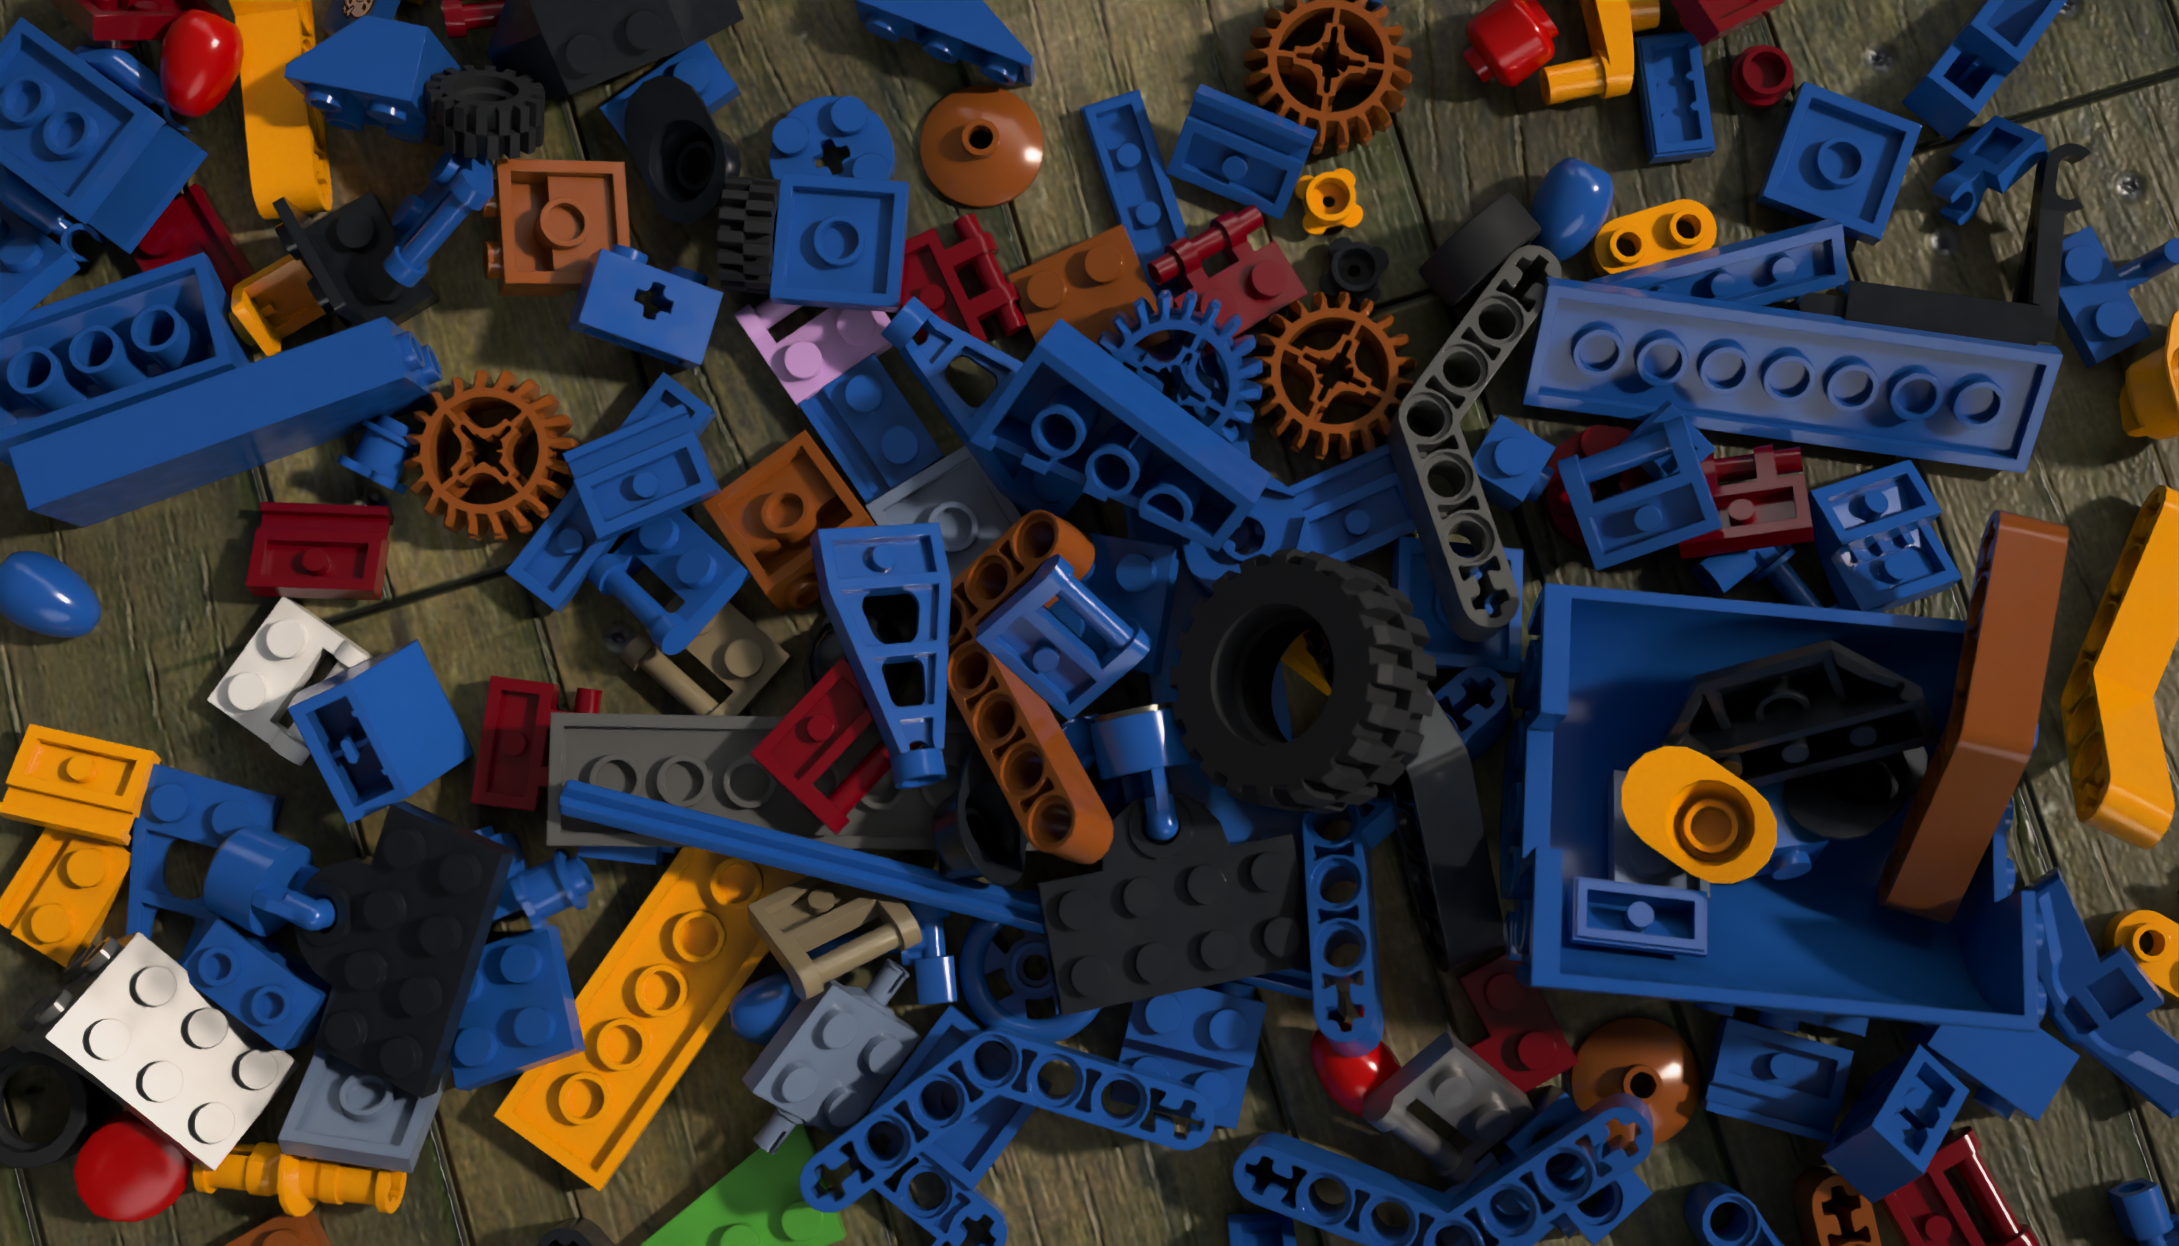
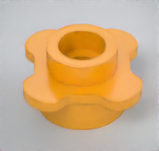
M1338 168L1334 172H1324L1316 177L1305 175L1298 180L1294 191L1296 197L1302 200L1305 216L1302 220V227L1308 234L1320 236L1328 228L1343 226L1347 229H1353L1359 225L1363 217V210L1355 203L1356 191L1354 185L1356 179L1351 171L1345 168ZM1325 197L1333 198L1334 206L1326 207L1323 204V199Z

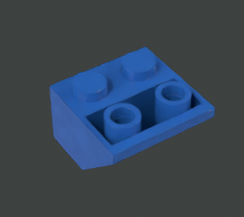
M363 15L288 63L284 77L304 96L303 101L317 108L325 116L324 121L334 127L354 132H361L364 124L386 128L385 133L395 139L421 144L424 142V137L427 136V80L431 81V75L434 73L443 74V69L453 67L461 72L462 68L428 27Z
M418 638L297 692L287 707L348 824L411 796L472 756L475 752Z

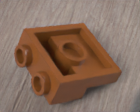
M499 158V160L495 161L493 165L494 195L480 210V215L482 218H493L494 241H484L483 270L485 279H497L498 296H562L565 290H579L590 255L601 248L609 251L612 244L630 247L625 162Z
M806 430L721 490V493L712 496L702 503L763 592L781 613L791 606L797 610L807 608L821 598L810 538L817 529L876 526Z

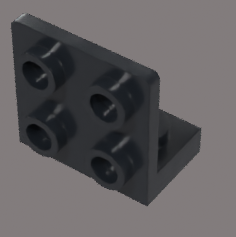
M372 191L367 192L318 222L311 219L284 196L272 203L283 222L275 227L278 237L295 260L298 261L301 258L305 260L315 276L307 281L309 290L315 300L328 315L335 312L348 329L384 316L399 326L440 302L425 276L421 278L415 287L410 288L398 283L385 270L383 261L394 249L395 227L391 225V218L379 198Z

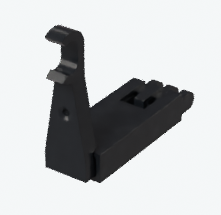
M2068 143L2048 151L2038 161L2030 215L2012 302L1849 280L1844 285L1836 286V289L1827 290L1826 294L1807 293L1786 303L1782 309L1839 316L1849 321L2024 345L2053 344L2058 317L2065 215L2084 207L2077 197L2067 200L2057 194L2058 167L2061 160L2067 161L2072 165L2087 157L2091 152L2082 145Z

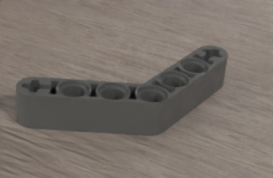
M1536 245L1518 248L1509 256L1403 399L1390 419L1391 428L1386 437V442L1447 621L1454 633L1462 639L1471 642L1486 641L1505 627L1517 613L1519 595L1459 422L1542 310L1546 276L1562 279L1561 266L1558 259L1549 250ZM1523 278L1529 281L1532 286L1521 301L1518 302L1509 295ZM1479 322H1490L1496 325L1501 331L1503 339L1497 340L1487 337L1481 331ZM1455 369L1461 372L1467 379L1468 387L1458 388L1451 385L1446 380L1443 370ZM1414 416L1425 419L1432 427L1433 436L1422 437L1415 434L1410 429L1407 418ZM1438 475L1444 477L1453 487L1454 496L1443 497L1437 495L1430 488L1427 476ZM1458 534L1467 538L1474 547V558H1464L1453 552L1449 545L1448 536ZM1481 572L1482 577L1477 581L1475 574ZM1476 598L1480 605L1490 603L1493 612L1489 615L1486 609L1475 610L1472 606V601Z

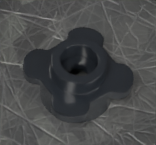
M1346 237L1335 239L1328 248L1331 261L1328 271L1322 274L1319 279L1320 290L1325 296L1330 298L1336 297L1340 292H1347L1350 294V298H1353L1359 306H1361L1365 299H1371L1375 303L1380 296V291L1377 287L1378 279L1381 272L1389 264L1387 253L1381 247H1371L1365 243L1352 242ZM1350 267H1357L1360 275L1358 277H1351L1348 274V269Z

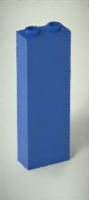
M384 316L10 447L8 450L27 509L85 528L367 428L361 425L364 419L377 424L382 414L394 419L434 405L429 397L430 392L437 390L435 382L443 380L438 359L431 346L428 344L422 346L411 331L405 332Z

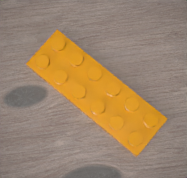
M683 847L575 999L586 1051L525 1071L493 1116L596 1190H602L726 1015L733 998L744 989L770 952L749 923L747 905L808 877V875L695 847Z

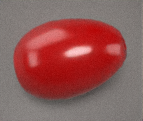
M197 9L185 11L172 22L163 39L159 69L161 89L165 101L172 110L187 117L197 118L213 110L226 97L238 77L244 56L243 39L239 28L234 23Z
M1338 1023L1343 1032L1352 1031L1351 1023ZM1319 1028L1312 1034L1309 1045L1310 1058L1322 1087L1332 1101L1343 1110L1357 1117L1364 1118L1362 1110L1367 1097L1401 1068L1397 1057L1383 1041H1380L1378 1046L1367 1055L1357 1058L1347 1057L1332 1048Z

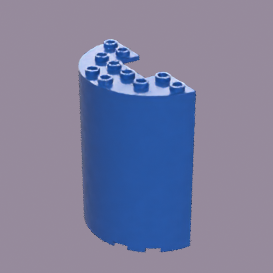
M1545 583L1534 604L1527 626L1528 635H1538L1537 639L1530 640L1526 658L1521 657L1520 674L1515 677L1512 704L1514 708H1522L1523 713L1522 719L1514 721L1511 738H1506L1501 792L1499 837L1500 898L1512 899L1514 904V912L1508 911L1506 914L1503 934L1508 960L1522 961L1523 964L1516 965V981L1521 986L1529 988L2025 1033L2038 1032L2039 1022L2043 1019L2046 1010V991L2043 983L2038 981L2037 953L2041 950L2044 941V922L2041 914L2036 912L2035 892L2021 890L2011 895L2015 884V867L2012 859L2007 858L2006 832L2010 829L2013 821L2014 805L2012 797L1954 917L1948 924L1878 906L1877 897L1881 873L1914 799V794L1905 803L1901 812L1868 835L1848 840L1829 839L1830 842L1814 862L1812 868L1801 876L1778 880L1774 879L1772 874L1753 876L1734 884L1710 883V900L1707 903V956L1705 958L1570 943L1565 908V890L1572 878L1576 876L1609 880L1608 780L1613 770L1628 772L1629 767L1644 753L1657 749L1696 675L1822 641L1832 640L1921 686L1939 737L1941 738L1949 719L1966 621ZM2037 723L2036 734H2035V740H2034L2032 752H2033V750L2035 749L2036 744H2037V741H2038V735H2039V724H2038V723ZM1938 743L1924 746L1927 753V767Z

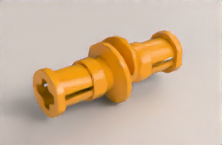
M260 1142L256 1145L236 1143L215 1171L205 1172L197 1164L194 1163L193 1182L197 1192L212 1194L218 1188L248 1191L251 1195L265 1197L278 1194L279 1202L284 1212L292 1217L305 1216L315 1207L318 1200L323 1203L342 1205L345 1202L376 1205L378 1212L392 1214L401 1203L407 1180V1173L284 1154L281 1152L279 1144Z

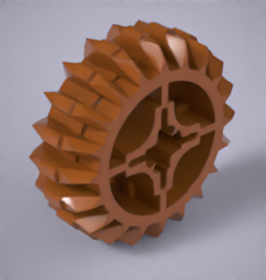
M1284 0V12L1270 7L1265 12L1263 20L1267 28L1255 27L1251 32L1250 43L1256 49L1245 52L1243 66L1253 72L1245 77L1244 90L1252 94H1259L1253 100L1252 105L1294 121L1298 125H1304L1318 131L1310 148L1314 156L1321 153L1325 140H1332L1333 148L1337 154L1346 153L1349 146V135L1362 147L1367 146L1372 139L1371 128L1380 132H1386L1392 123L1389 112L1399 113L1403 109L1406 98L1400 91L1410 87L1412 74L1402 67L1409 64L1412 53L1408 47L1396 46L1404 33L1402 24L1383 27L1389 13L1386 5L1377 7L1370 13L1365 9L1368 0H1355L1354 3L1345 0H1306L1305 4L1301 0ZM1323 29L1322 38L1317 43L1311 46H1295L1294 51L1282 50L1297 36L1309 31ZM1344 33L1357 40L1366 49L1373 62H1369L1368 55L1353 52L1344 40ZM1330 48V64H1333L1332 72L1335 77L1331 78L1327 93H1325L1323 90L1325 77L1322 76L1323 70L1320 63H1324L1327 50ZM1280 77L1287 78L1290 85L1303 88L1311 99V108L1297 101L1288 92ZM1361 88L1374 90L1359 105L1344 111L1332 112L1333 102L1338 96L1344 93L1359 94Z
M1323 292L1314 293L1311 301V313L1307 311L1304 304L1298 299L1292 300L1288 305V313L1292 323L1283 316L1274 313L1269 318L1267 324L1276 337L1258 333L1255 338V348L1265 356L1250 357L1260 359L1263 362V371L1258 376L1265 378L1257 379L1253 382L1262 386L1261 397H1268V400L1255 408L1254 416L1256 420H1265L1276 415L1279 420L1273 424L1268 436L1276 441L1283 436L1287 429L1295 434L1289 447V452L1294 455L1299 454L1306 440L1315 443L1312 455L1313 460L1316 462H1323L1328 451V444L1335 445L1336 456L1340 462L1349 461L1351 458L1352 440H1354L1362 453L1365 454L1373 451L1376 446L1371 431L1378 437L1386 440L1391 428V421L1388 417L1392 418L1402 402L1398 398H1405L1415 385L1413 381L1399 377L1414 371L1417 367L1416 358L1396 356V353L1403 350L1409 343L1407 334H1397L1388 338L1385 333L1390 329L1395 320L1392 314L1387 313L1377 323L1373 322L1368 318L1374 307V302L1371 299H1365L1358 312L1348 310L1350 294L1347 292L1339 293L1335 308H1328L1327 299ZM1322 331L1343 333L1337 344L1328 350L1318 351L1305 346L1301 351L1291 346L1299 339L1312 333ZM1360 342L1370 351L1378 365L1381 377V390L1371 386L1372 379L1360 372L1356 365L1355 353ZM1344 353L1345 358L1339 368L1342 371L1339 380H1346V383L1338 381L1333 389L1328 390L1323 401L1319 402L1317 398L1323 388L1320 381L1324 374H1316V371L1325 373L1330 365L1334 366L1339 354ZM1281 363L1292 368V376L1302 381L1308 390L1309 398L1303 413L1298 411L1290 402L1284 391L1280 375ZM1335 403H1346L1356 408L1362 403L1373 409L1362 418L1345 424L1319 422L1326 409Z
M477 370L474 376L473 389L462 378H452L451 389L454 396L448 399L437 390L430 392L431 402L438 407L432 416L421 410L414 412V419L425 426L423 434L412 433L404 436L411 445L420 447V455L409 457L403 462L404 468L407 471L423 474L411 484V492L418 497L430 496L424 506L425 513L433 518L445 514L443 527L453 533H457L466 525L467 536L473 540L481 541L490 527L493 538L498 541H507L512 521L519 532L528 535L533 532V523L529 515L535 512L541 518L547 520L553 512L545 503L552 495L562 501L568 493L565 488L557 483L560 476L573 478L568 463L562 461V457H564L562 453L579 447V443L573 438L561 437L573 427V422L566 414L554 415L560 402L550 393L539 397L540 385L530 378L518 386L517 377L513 373L502 371L494 385L489 373L485 370ZM503 408L521 412L511 422L505 418L501 423L491 428H481L471 419L476 414L491 409ZM536 432L539 450L535 470L529 479L523 470L522 458L528 447L533 444L530 437ZM456 434L461 442L462 451L458 461L450 468L453 475L449 478L447 454L452 438ZM476 437L488 445H493L500 449L496 450V452L502 455L499 462L508 471V475L495 466L492 467L485 463L489 460L482 456L485 449L477 442ZM498 482L508 487L515 494L506 500L493 504H472L463 500L473 489L480 492L486 486Z

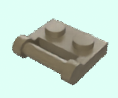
M676 594L664 609L668 613L676 612L685 601ZM730 601L722 607L685 648L733 690V693L722 704L714 700L659 651V648L651 641V631L647 628L639 633L620 655V659L631 669L637 671L641 668L693 715L742 716L793 659L789 653Z
M812 876L799 880L747 905L749 923L788 974L795 992L803 1001L824 991L823 984L895 948L903 952L922 942L919 925L900 898ZM878 917L884 923V925L813 960L807 954V952Z

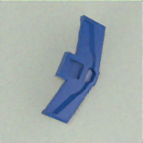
M2059 868L2051 869L2019 890L2035 892L2036 912L2041 914L2044 922V941L2041 950L2037 953L2038 981L2043 983L2046 991L2047 1016L2069 1043L2080 1046L2166 1116L2173 1119L2179 1115V1041L2146 1016L2147 1013L2164 1004V996L2122 943L2101 957L2098 956Z

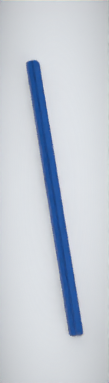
M576 780L566 781L561 792L558 811L562 815L1044 934L1036 895L964 877L946 879L936 870ZM1311 965L1233 980L1313 1001Z

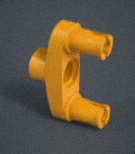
M1579 0L1592 55L1589 58L1541 68L1538 80L1544 104L1548 106L1596 94L1601 99L1628 94L1631 90L1634 75L1633 33L1658 27L1660 21L1659 0Z

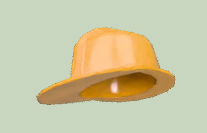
M2179 308L2171 315L2166 344L2133 362L2125 372V384L2120 392L2119 404L2122 428L2128 436H2148L2157 440L2179 438Z
M1664 746L1644 753L1629 767L1621 786V809L1632 831L1644 843L1697 878L1716 884H1734L1753 877L1769 862L1777 843V821L1768 801L1752 786L1711 758L1688 747Z

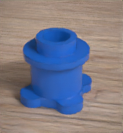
M384 414L380 416L377 424L364 419L361 425L367 427L352 457L349 458L340 454L336 462L404 495L408 486L398 482L405 470L403 462L412 457L414 451L420 454V447L411 445L404 436L417 433V431Z
M563 848L554 851L553 859L532 868L523 859L515 862L516 875L510 879L512 892L517 902L524 909L532 929L537 934L548 930L546 918L573 906L577 910L587 908V893L594 891L595 888L591 872L584 859L578 857V855L571 858L570 854Z

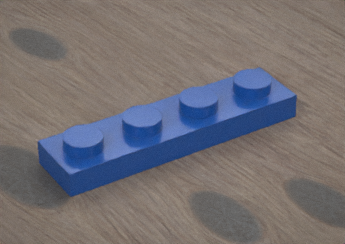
M1829 218L1591 279L1589 282L1764 306L1799 297L1807 293L1834 288L1838 285H1844L1848 281L1843 223L1834 218Z
M663 372L618 430L683 404L687 408L691 423L699 437L717 414L712 408ZM574 484L505 572L555 611L561 613L588 579V573L593 563L599 557L608 554L622 534L604 542L597 539Z

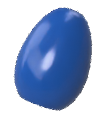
M1573 157L1565 158L1556 163L1538 185L1533 199L1530 215L1540 225L1541 232L1530 245L1541 246L1549 250L1559 262L1567 260L1582 250L1596 235L1608 217L1614 194L1611 176L1605 171Z
M19 551L10 554L0 566V614L15 625L47 636L73 638L89 634L99 622L102 611L96 594L78 573L59 559L36 551Z
M785 971L768 975L751 983L733 998L728 1009V1019L732 1031L737 1036L748 1042L767 1046L799 1004L801 999L795 992Z

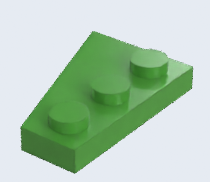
M797 1124L777 1150L776 1155L766 1152L761 1147L640 1246H827L845 1239L847 1233L839 1211L823 1213L813 1209L803 1198L800 1191V1175L806 1163L817 1153V1149L809 1127ZM824 1174L819 1182L827 1190L830 1186L826 1174Z

